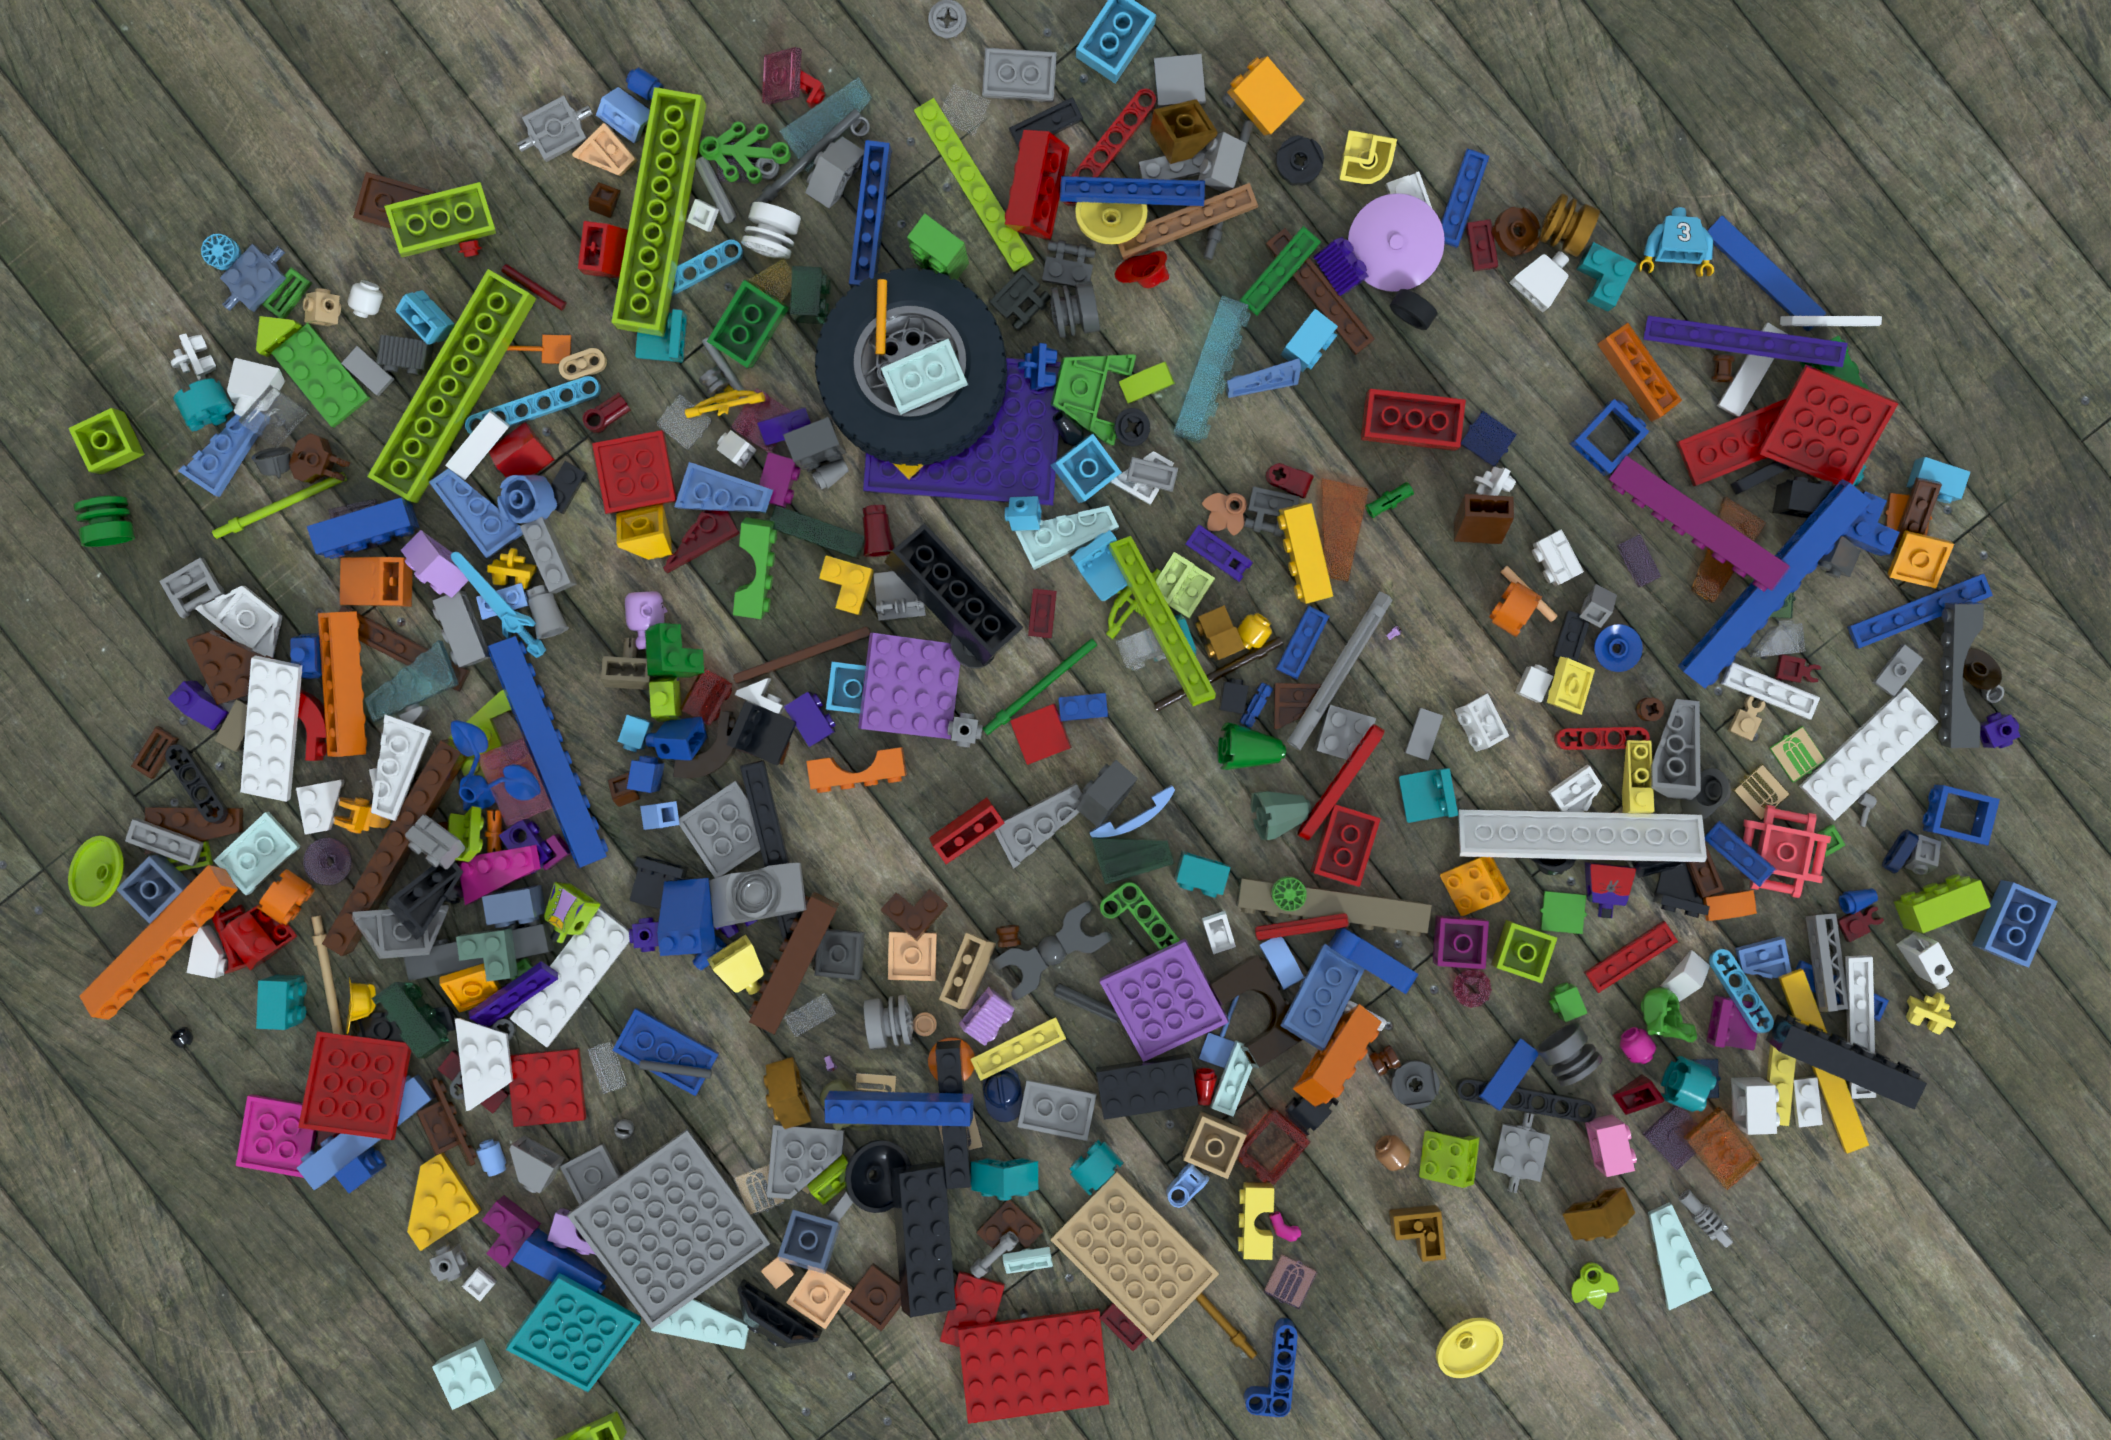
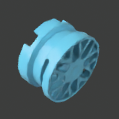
M213 234L204 240L201 247V255L209 265L216 269L227 271L241 256V249L229 237L222 234Z

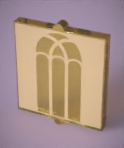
M1763 764L1756 767L1749 775H1744V779L1732 789L1760 821L1764 819L1766 805H1773L1775 809H1778V805L1790 795Z

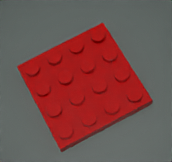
M1805 365L1758 452L1760 455L1822 480L1833 482L1835 485L1842 479L1853 485L1897 408L1898 402Z
M317 1031L298 1128L395 1140L412 1044Z

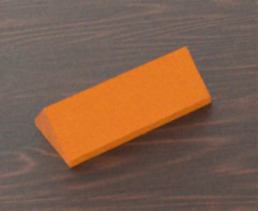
M1626 323L1597 344L1651 422L1665 415L1682 401L1629 323Z

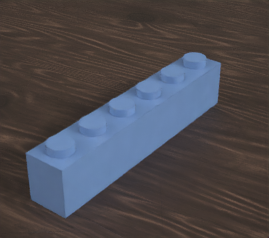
M419 1074L413 1078L410 1075L406 1077L397 1127L436 1097ZM341 1133L335 1138L331 1135L320 1143L322 1148L315 1153L312 1150L300 1160L303 1163L297 1169L312 1189L316 1190L334 1177V1174L370 1149L381 1139Z

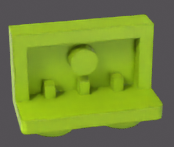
M472 806L465 815L451 813L448 817V832L457 837L465 846L463 853L458 858H455V860L470 862L482 849L483 840L480 839V831L483 828L484 818L481 817L480 807Z

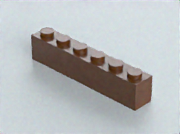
M813 892L811 897H805L806 910L800 919L795 917L789 929L793 931L790 940L784 939L779 949L783 954L780 960H774L769 970L773 974L769 981L764 980L759 990L762 996L759 1002L754 1000L748 1012L752 1015L749 1023L774 1035L839 906V903L816 892Z

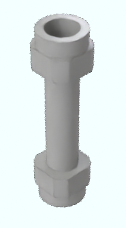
M1011 1231L1005 1233L1000 1238V1243L983 1259L978 1258L970 1268L972 1274L977 1278H981L989 1272V1266L1006 1250L1011 1251L1019 1242L1018 1237Z

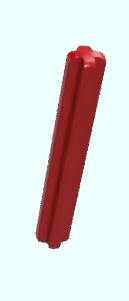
M1346 913L1261 925L1255 928V934L1258 940L1345 928L1349 926V919Z

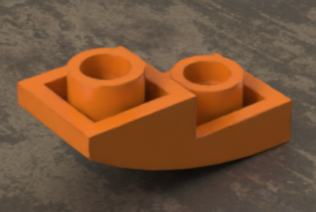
M1743 890L1729 894L1720 893L1703 898L1704 905L1710 906L1708 916L1705 915L1706 921L1757 914L1754 890Z

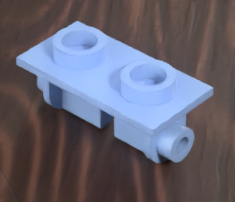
M522 583L496 591L513 610L528 606L527 601L529 599L526 592H524ZM482 596L476 597L482 620L497 616Z

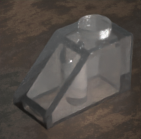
M1793 620L1778 621L1779 626L1770 627L1749 653L1750 658L1805 652L1803 624H1794Z

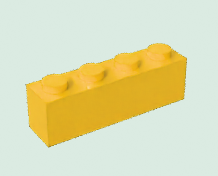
M1305 502L1279 509L1280 516H1277L1280 529H1284L1286 539H1283V546L1285 552L1290 555L1291 562L1288 563L1291 576H1295L1297 585H1294V592L1296 598L1307 604L1333 597L1312 503Z

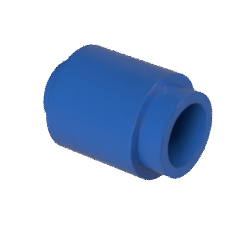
M639 67L635 70L632 69L626 78L628 89L648 101L652 100L654 87L664 88V85L660 83L658 78Z

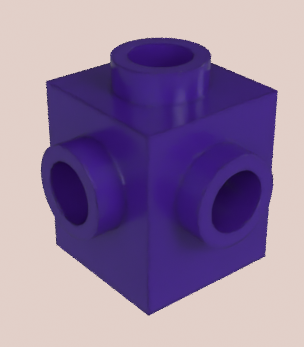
M1996 712L1986 717L1987 720L1980 723V740L1984 748H2004L2012 745L2014 739L2021 737L2018 731L2019 724L2011 714Z
M653 917L639 918V923L632 924V929H629V941L634 943V948H641V952L655 951V946H659L657 934L659 921L653 922ZM645 931L649 933V938L645 937Z

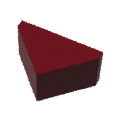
M1642 1074L1612 1095L1625 1115L1664 1102V1098L1653 1082Z

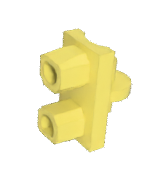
M1935 993L1933 997L1926 995L1924 1001L1913 996L1908 998L1907 1003L1910 1006L1906 1015L1908 1022L1920 1026L1926 1017L1930 1019L1926 1025L1927 1028L1939 1035L1947 1026L1953 1028L1956 1024V1021L1951 1019V1013L1947 1011L1950 1005L1944 1002L1945 997L1943 994Z

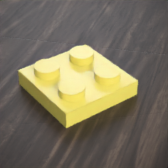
M1560 657L1555 669L1552 686L1548 693L1547 703L1582 715L1595 669L1569 658Z

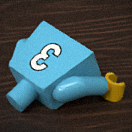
M1682 207L1673 209L1671 212L1672 216H1666L1663 223L1657 225L1649 235L1644 250V255L1646 256L1638 264V271L1641 272L1643 263H1648V274L1651 273L1654 269L1652 258L1655 257V261L1700 264L1696 268V275L1702 277L1703 268L1706 267L1707 276H1711L1714 273V267L1709 263L1712 260L1713 253L1712 236L1705 227H1702L1701 220L1698 217H1687L1686 209Z

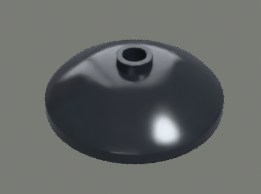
M875 1140L862 1145L855 1151L846 1167L845 1188L849 1198L857 1207L871 1213H882L894 1208L891 1169L911 1166L904 1150L895 1143L886 1140ZM873 1170L874 1175L870 1178L869 1173Z

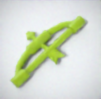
M1157 568L1151 573L1155 581L1161 573ZM1128 585L1122 591L1117 592L1119 595L1115 599L1108 617L1109 630L1106 635L1111 639L1116 637L1122 629L1121 626L1134 609L1143 617V612L1136 599L1130 598L1132 592ZM1128 601L1131 605L1117 623H1114L1118 609Z

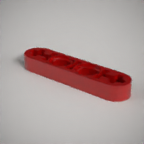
M1642 727L1564 728L1556 732L1554 741L1558 748L1564 750L1626 749V745H1624L1626 740L1625 730L1627 731L1626 735H1636L1638 731L1639 735H1643V740L1639 741H1649L1650 736L1648 731ZM1612 731L1617 732L1620 736V740L1616 745L1610 744L1607 739ZM1565 732H1567L1569 737H1578V741H1569L1567 746L1560 739L1565 736ZM1587 732H1592L1596 736V741L1593 745L1589 746L1584 742V735Z

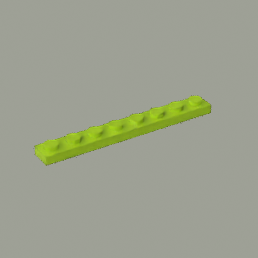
M932 98L914 109L916 117L1013 273L1015 274L1033 263L1034 258L1019 234L1005 225V212L936 100Z
M1129 536L1109 543V550L1192 707L1214 699L1216 693L1132 537Z

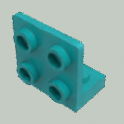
M673 309L672 313L668 314L664 337L637 332L635 357L638 359L683 363L687 314L683 310Z
M1450 768L1434 769L1398 777L1406 822L1411 823L1443 816H1458Z

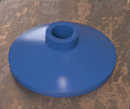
M1622 624L1611 625L1603 629L1597 636L1594 644L1595 656L1600 665L1613 672H1623L1633 668L1640 660L1643 650L1642 641L1638 633L1631 627ZM1614 644H1617L1620 647L1618 653H1615L1612 650Z

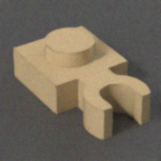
M1748 696L1745 699V711L1737 709L1728 729L1729 732L1749 741L1753 740L1762 721L1756 715L1765 708L1764 701H1759L1758 706L1754 708L1752 706L1753 696Z

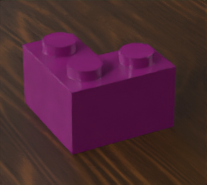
M503 1195L482 1219L484 1223L500 1234L486 1254L506 1268L513 1261L512 1259L525 1240L541 1223Z

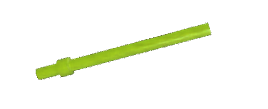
M340 472L341 474H343V476H345L344 481H346V475L344 474V472ZM329 477L241 518L237 516L228 520V524L212 530V534L218 539L231 532H240L245 529V526L344 481Z

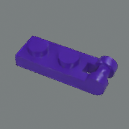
M1201 525L1197 526L1185 544L1237 582L1242 580V574L1246 568L1249 569L1253 564L1251 560ZM1233 558L1239 562L1235 569L1229 566Z

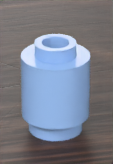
M488 1139L481 1142L476 1152L483 1171L487 1172L489 1177L505 1171V1164L507 1162L499 1141Z

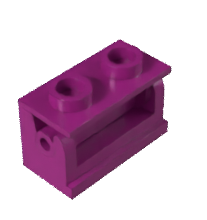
M768 452L759 485L773 490L769 504L786 508L787 503L791 504L793 500L794 490L791 489L794 480L797 481L801 468L793 462V459Z

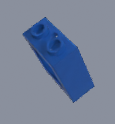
M1615 399L1608 402L1570 443L1603 476L1610 474L1649 433L1645 428V422L1639 417L1634 418L1628 412L1629 408L1627 405ZM1611 411L1636 433L1635 437L1612 461L1586 439Z
M1934 784L1928 796V801L1930 802L1928 811L1924 814L1922 820L1924 825L1923 831L1988 846L2000 799ZM1948 794L1979 801L1971 835L1940 828Z

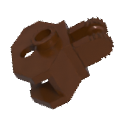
M310 433L297 441L289 465L295 479L312 484L324 476L344 481L345 476L343 474L332 472L331 470L334 462L343 467H349L350 462L337 458V455L332 454L328 439Z

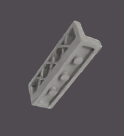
M1836 913L1806 916L1819 1012H1831L1849 1009ZM1825 919H1829L1830 922V930L1828 933ZM1829 944H1830L1831 946H1833V951H1834V953L1832 954L1831 957H1830ZM1832 968H1834L1837 973V977L1835 980L1833 978ZM1835 991L1840 995L1841 1005H1837Z

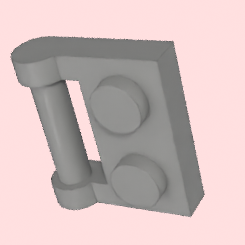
M204 558L193 561L159 581L175 610L183 619L191 615L190 612L195 610L197 606L204 605L210 600L225 594L223 587L216 580ZM208 584L210 590L186 604L183 603V597Z

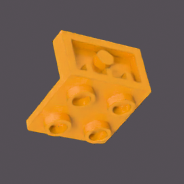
M1475 857L1472 861L1445 871L1440 875L1461 916L1500 902L1510 892L1493 857Z

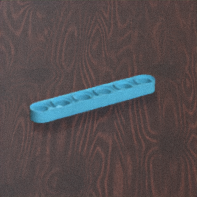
M730 239L677 266L672 296L740 261L743 257L742 246L737 241ZM731 245L737 246L739 250L737 256L733 258L726 256V249ZM710 256L717 258V265L712 269L705 267V260ZM689 267L696 269V276L691 280L684 278V271Z
M585 376L473 414L467 418L465 429L471 434L473 432L471 428L472 422L476 419L482 421L490 410L495 414L503 412L506 416L505 422L510 425L509 427L592 400L599 396L601 385L595 378ZM588 381L594 382L596 386L592 394H586L583 391V386ZM565 389H571L573 392V398L568 402H564L561 399V393ZM549 397L551 401L549 408L541 409L538 404L540 398ZM520 404H525L528 407V413L524 417H519L516 414V408Z

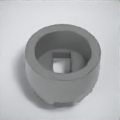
M859 117L850 126L852 134L857 137L865 136L870 128L868 120L864 117ZM862 121L865 125L858 133L855 132L854 129Z
M2000 685L1991 690L1981 689L1983 698L1991 703L2000 701L2004 696V688Z
M622 1119L615 1125L614 1132L618 1138L627 1139L634 1133L635 1127L632 1121ZM618 1128L629 1130V1133L620 1132Z

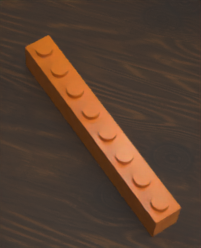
M208 865L89 985L79 997L91 1017L109 1020L115 1016L117 1011L127 1001L132 999L133 995L198 932V929L208 919L212 918L224 903L230 900L238 888L226 869Z

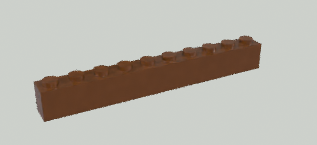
M451 738L440 740L402 805L396 822H392L322 942L324 946L340 956L352 953L363 936L352 919V912L378 910L412 852L408 847L410 842L405 837V834L412 826H415V823L422 815L432 818L466 760L467 756L457 749Z

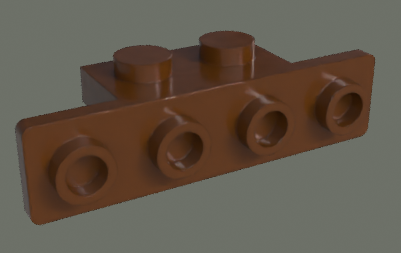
M436 1077L429 1080V1083L438 1102L416 1112L435 1156L458 1145L467 1166H472L475 1164L474 1158H476V1153L471 1145L467 1146L464 1139L467 1136L463 1125L461 1123L457 1124L454 1118L457 1112L452 1102L448 1103L444 1096L447 1093L442 1080L438 1081Z

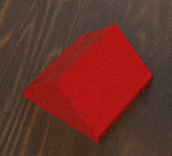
M527 422L521 424L489 450L495 466L506 478L512 475H536L555 460Z

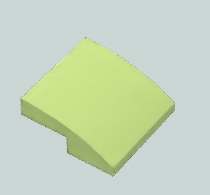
M1174 552L1158 576L1156 583L1168 606L1190 619L1215 578Z

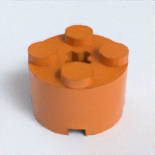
M1511 582L1502 595L1505 601L1503 604L1498 602L1489 618L1492 619L1493 624L1517 637L1520 629L1526 624L1542 596L1519 582L1516 584Z
M288 869L279 875L282 877L281 881L273 882L261 898L260 905L257 906L259 910L281 925H287L291 920H294L301 911V908L298 906H301L304 901H308L315 891L312 885Z

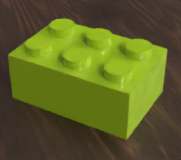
M1955 874L1945 878L1946 882L1941 884L1932 883L1924 886L1923 891L1918 893L1908 892L1901 895V899L1895 901L1894 904L1904 929L1926 933L1990 908L1991 905L1981 880Z

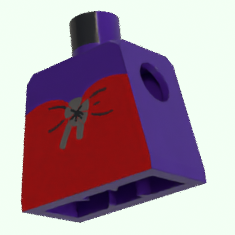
M1585 862L1587 901L1599 903L1598 917L1612 918L1614 905L1626 906L1636 868Z

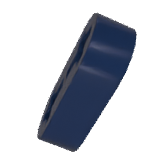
M1908 829L1904 830L1885 856L1882 867L1893 874L1897 873L1917 845L1919 836Z

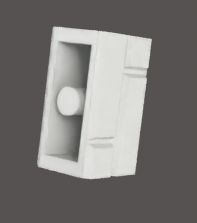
M1562 529L1532 544L1534 547L1532 554L1538 563L1542 562L1545 568L1543 575L1549 584L1553 583L1554 586L1560 585L1584 572Z

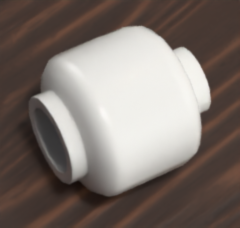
M365 280L353 284L347 303L349 307L354 309L353 313L355 315L368 318V315H375L379 312L383 293L379 290L380 287Z

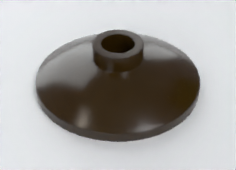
M1973 648L1968 650L1962 677L1979 689L1991 690L1996 688L2002 680V672L1997 662L1981 650Z

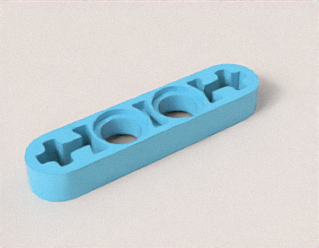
M1726 949L1713 951L1709 956V964L1748 1026L1756 1033L1769 1032L1773 1028L1774 1020L1733 955ZM1718 955L1720 957L1724 956L1726 958V960L1723 961L1724 965H1718ZM1730 967L1733 968V970L1728 971V972H1726L1725 974H1723V972H1722V971L1727 970L1726 968H1730ZM1731 974L1737 975L1740 979V984L1736 988L1732 987L1729 983ZM1744 995L1752 997L1753 1006L1751 1008H1746L1743 1005L1742 998ZM1757 1009L1760 1010L1759 1012H1755L1756 1014H1753L1751 1016L1749 1014V1012L1756 1011ZM1758 1018L1765 1019L1763 1026H1757Z

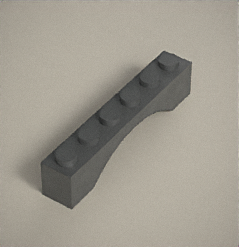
M1945 603V609L1942 611L1944 633L1941 636V644L1944 649L1943 657L1940 661V666L1943 670V680L1940 682L1942 704L1939 707V715L1942 720L1938 737L1941 745L1949 748H1980V723L1967 704L1962 676L1968 650L1975 637L1983 629L1984 604Z

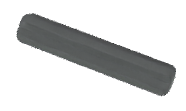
M1062 984L1056 986L1054 991L1056 997L1111 1022L1117 1023L1119 1020L1113 1007Z

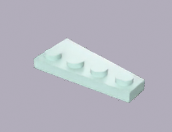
M1666 1203L1649 1211L1653 1242L1656 1246V1257L1660 1267L1662 1287L1666 1297V1308L1668 1310L1674 1309L1712 1291L1672 1204Z
M693 1299L651 1329V1331L745 1349L749 1328L744 1320L723 1310L719 1311L704 1301L700 1302Z

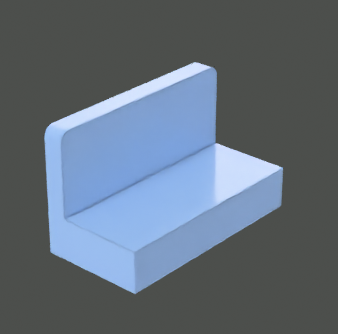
M617 87L602 97L596 116L632 143H636L640 140L644 126L648 124L650 110Z

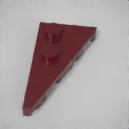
M702 511L698 516L697 522L690 527L682 538L679 548L667 559L666 565L663 567L664 571L668 574L740 534L729 511Z

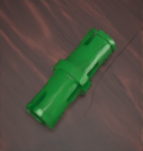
M1405 482L1390 492L1382 493V497L1365 505L1366 511L1371 518H1375L1380 513L1389 508L1391 510L1394 509L1399 502L1413 496V489L1408 482Z

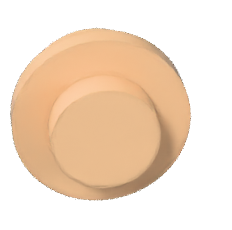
M928 1012L918 1014L913 1021L914 1031L920 1036L931 1035L937 1026L935 1017Z

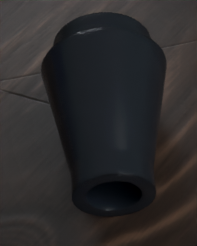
M1059 411L1053 416L1052 420L1056 424L1064 443L1074 446L1083 439V428L1066 415L1064 411Z

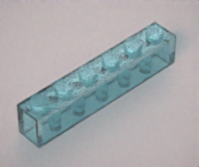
M1225 296L1221 297L1173 435L1196 443H1200L1202 438L1207 439L1211 428L1210 425H1207L1209 416H1215L1219 403L1215 402L1217 394H1223L1227 382L1223 380L1225 371H1231L1235 358L1231 357L1234 348L1239 349L1243 337L1239 335L1241 326H1247L1251 313L1247 312L1248 304Z

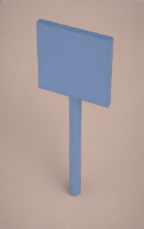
M1239 996L1232 1000L1227 1014L1229 1022ZM1229 1023L1223 1025L1220 1036L1208 1032L1199 1056L1200 1060L1225 1068L1235 1043L1224 1038Z

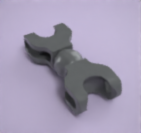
M1086 901L1067 912L1063 920L1062 929L1055 935L1044 937L1039 942L1038 947L1036 946L1031 950L1011 948L992 961L991 964L995 969H1002L1008 965H1015L1021 969L1023 974L1022 982L1011 992L1014 1000H1019L1038 988L1041 974L1049 967L1048 965L1055 966L1060 964L1066 955L1073 951L1093 953L1112 940L1113 936L1110 932H1102L1096 936H1088L1083 932L1081 927L1082 919L1093 909L1090 901Z

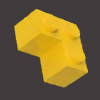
M825 556L819 579L842 586L836 609L859 616L862 615L874 570Z

